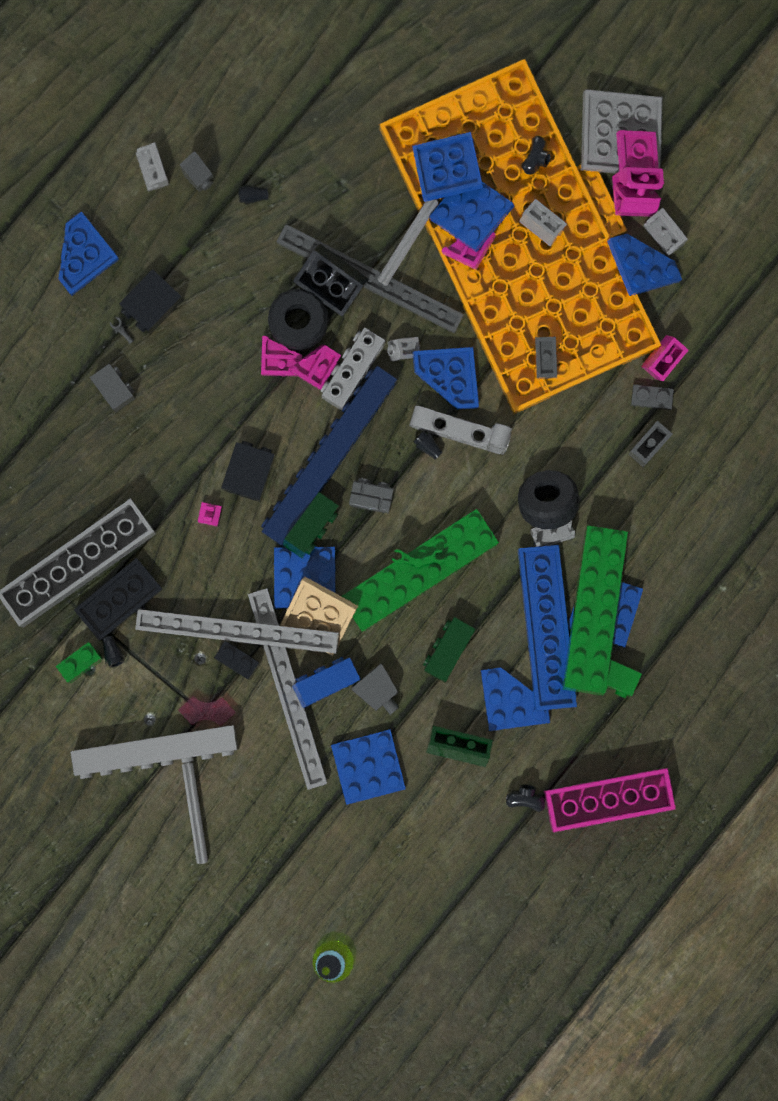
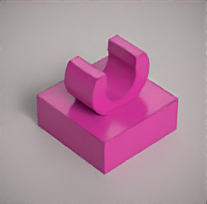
M202 502L198 523L218 527L222 506Z

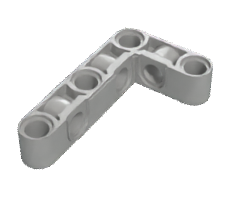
M415 406L409 426L415 429L502 455L507 451L512 435V428L505 425L494 424L492 428L420 406ZM437 420H443L446 426L443 429H438L434 423ZM477 431L482 432L484 439L477 441L474 439L473 434Z

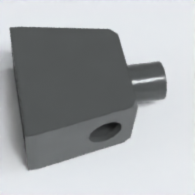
M382 664L351 688L354 693L376 711L383 706L391 715L399 708L392 699L398 691Z

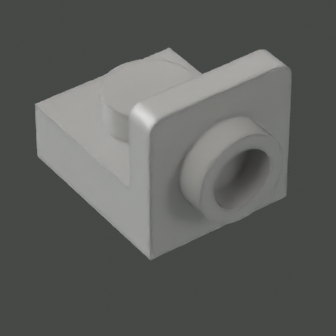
M418 337L388 341L387 352L390 356V361L412 359L413 351H420Z

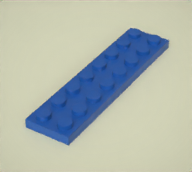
M559 545L519 548L518 558L535 711L577 707L575 691L562 689L569 645V631Z

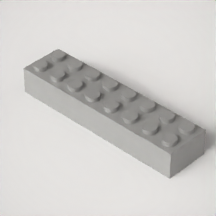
M130 498L0 590V599L17 624L24 628L156 535V532Z

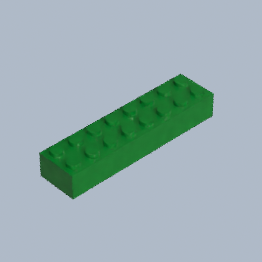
M476 509L407 554L410 557L421 559L433 555L436 550H442L443 552L437 553L435 558L436 560L445 558L443 563L437 564L433 562L420 568L410 564L392 563L341 597L358 606L353 620L363 633L496 547L499 542Z
M588 525L585 529L563 690L601 696L606 693L628 535L627 531Z

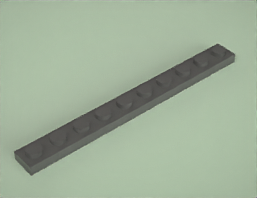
M287 224L277 240V244L306 259L309 258L319 244H322L369 278L364 287L365 289L454 334L464 317V314L391 278L388 285L381 284L378 281L381 272Z

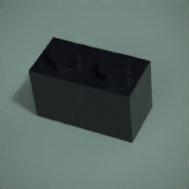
M224 641L214 657L249 681L261 664Z

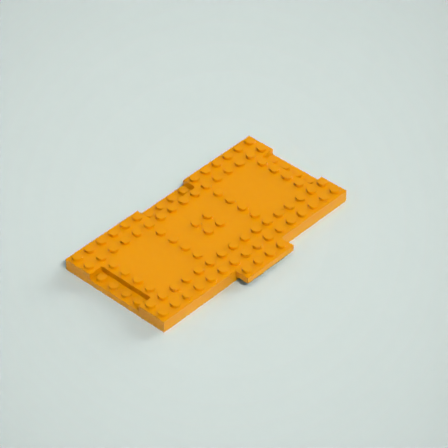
M525 59L380 124V131L418 212L425 202L421 192L412 146L468 132L472 134L482 182L514 204V208L495 229L496 237L476 270L442 253L444 247L448 248L457 241L454 236L432 222L430 218L425 224L513 414L543 402L553 395L621 364L624 365L644 356L661 346L638 295L629 296L607 242L610 238L626 233V227L621 217L615 215L614 202L600 173L581 170V165L576 167ZM541 136L547 143L546 151L551 152L550 162L547 167L540 166L535 174H526L522 169V162L530 153L533 137ZM444 198L437 199L438 205ZM535 199L567 223L560 236L558 235L551 247L519 222L523 212ZM535 337H556L557 378L536 379Z

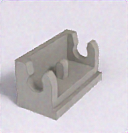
M155 142L138 148L136 156L148 192L169 185Z
M537 199L523 212L519 221L550 247L567 225V223Z
M663 208L650 217L643 225L667 257L682 247L687 241V237Z
M572 520L557 529L544 530L536 527L530 530L535 547L551 546L575 538Z

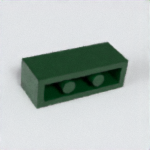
M319 492L285 537L283 546L302 559L306 554L310 555L316 547L314 542L317 538L321 540L327 532L325 527L329 522L333 524L338 517L337 510L339 506Z
M455 617L452 621L448 619L443 628L445 631L443 638L438 637L432 647L436 649L433 656L428 655L423 663V666L426 667L424 672L446 683L475 631V628Z
M433 726L429 735L426 753L486 767L490 759L493 740Z

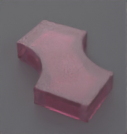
M194 696L178 710L191 725L201 720H211L222 726L236 713L223 698L215 702L205 703L199 701Z

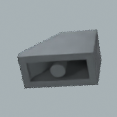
M195 151L180 164L183 175L199 192L203 189L207 190L213 184V174Z

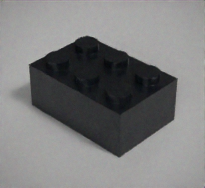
M319 244L313 250L293 282L307 292L314 294L326 306L343 317L365 287L369 278L322 244Z

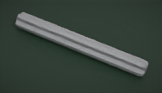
M437 199L424 203L379 275L378 281L381 284L388 285L428 221L429 216L438 205Z
M192 762L182 764L196 861L197 864H203L208 862L194 765Z

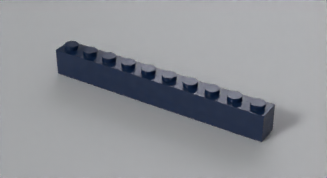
M377 366L375 370L370 369L365 377L367 380L363 386L359 385L353 395L356 396L351 403L349 401L346 403L342 410L344 412L340 419L336 418L330 428L333 429L331 433L323 436L319 442L321 447L317 452L313 451L307 460L310 463L305 469L303 467L296 475V478H298L294 485L290 484L284 494L287 496L282 502L280 500L273 508L275 512L271 518L267 517L261 526L263 530L261 532L281 547H283L285 537L319 492L321 493L397 384V379Z

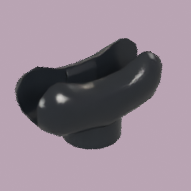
M541 136L533 137L530 153L522 162L521 166L526 174H535L540 166L547 167L550 162L551 152L546 151L547 143Z
M522 784L519 790H512L507 794L506 804L510 808L522 806L541 812L545 808V799L542 795L535 793L536 787Z

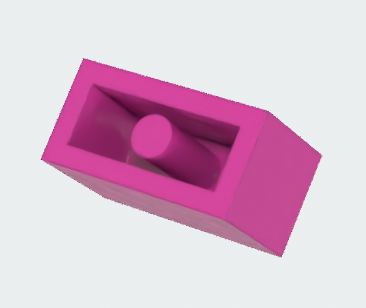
M668 335L660 342L661 346L655 349L641 365L652 377L660 381H664L688 352V349L675 337Z

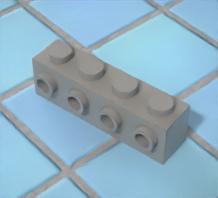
M366 328L362 332H357L353 339L355 342L351 349L347 348L342 356L344 361L341 365L337 364L331 374L334 377L330 383L327 381L321 389L323 393L322 399L340 410H343L346 403L351 399L385 345L383 338Z

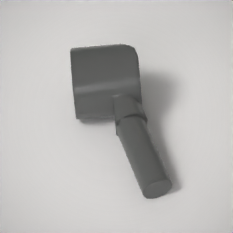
M116 317L120 322L119 325L115 327L110 322V326L115 332H120L131 344L134 340L124 329L121 319Z

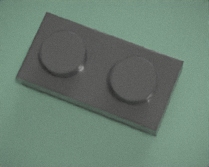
M535 337L536 379L557 378L556 337Z
M633 385L631 406L671 410L674 389Z

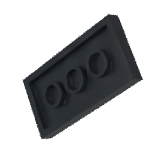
M136 558L76 607L74 611L96 638L102 641V639L113 632L163 589Z

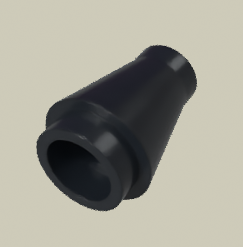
M249 185L239 187L240 203L246 205L268 200V188Z
M422 431L413 441L416 444V448L431 456L434 460L443 452L431 434Z
M108 636L102 639L105 663L110 668L123 664L125 656L114 640V637Z

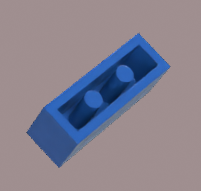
M341 657L333 661V666L327 669L324 665L314 670V675L308 677L305 674L296 679L297 683L292 687L302 708L361 680L350 658L344 660Z

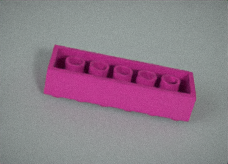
M668 768L544 791L552 832L675 810Z

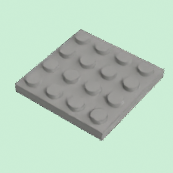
M585 90L583 92L581 170L606 173L619 172L616 132L619 130L656 132L658 165L660 168L662 97Z

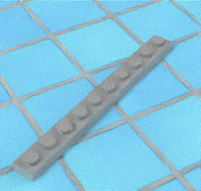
M268 589L248 594L256 623L279 626ZM263 645L307 789L325 785L327 780L305 709L302 708L292 687L296 684V679L286 647Z
M138 610L135 630L328 653H337L339 633L147 610Z

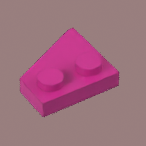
M493 232L477 252L456 239L457 241L448 248L444 247L442 253L476 270L496 235Z
M262 336L261 375L297 376L290 372L289 368L300 361L302 355L280 343L274 342L266 336Z
M321 345L291 366L289 371L321 390L341 355L328 346Z

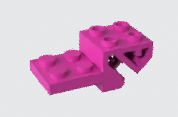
M619 130L616 132L619 172L612 176L615 215L651 217L657 213L661 200L655 189L658 190L664 185L663 169H660L658 165L656 132Z

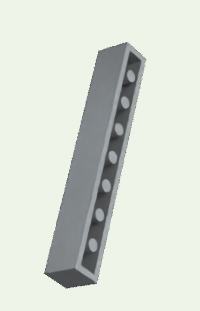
M232 725L71 751L74 776L80 775V779L91 778L92 773L100 772V776L113 774L112 770L120 769L121 773L133 771L134 766H141V769L153 768V763L161 762V766L172 765L173 760L178 759L185 763L194 761L193 757L201 756L203 760L214 758L216 753H222V756L234 755V750H238L235 726Z

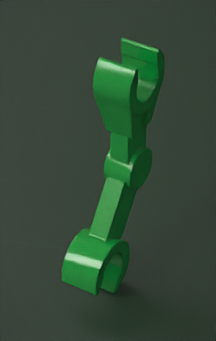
M397 549L394 552L400 553L402 558L400 560L392 558L394 563L410 564L416 568L433 562L441 564L445 561V558L442 560H436L435 558L437 553L443 552L442 550H436L433 555L416 559Z

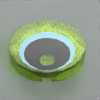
M340 941L323 943L317 948L313 956L314 971L319 978L326 982L336 983L342 981L349 976L353 969L354 958L352 952Z

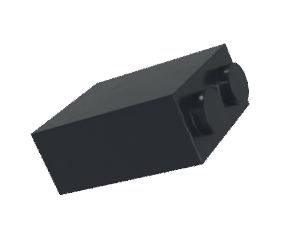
M152 269L119 303L122 308L120 312L127 319L132 317L137 322L135 326L142 333L147 331L151 335L180 305L183 298Z
M246 441L236 442L221 489L261 503L276 456L272 453L273 450L265 447L257 449L253 447L254 444Z

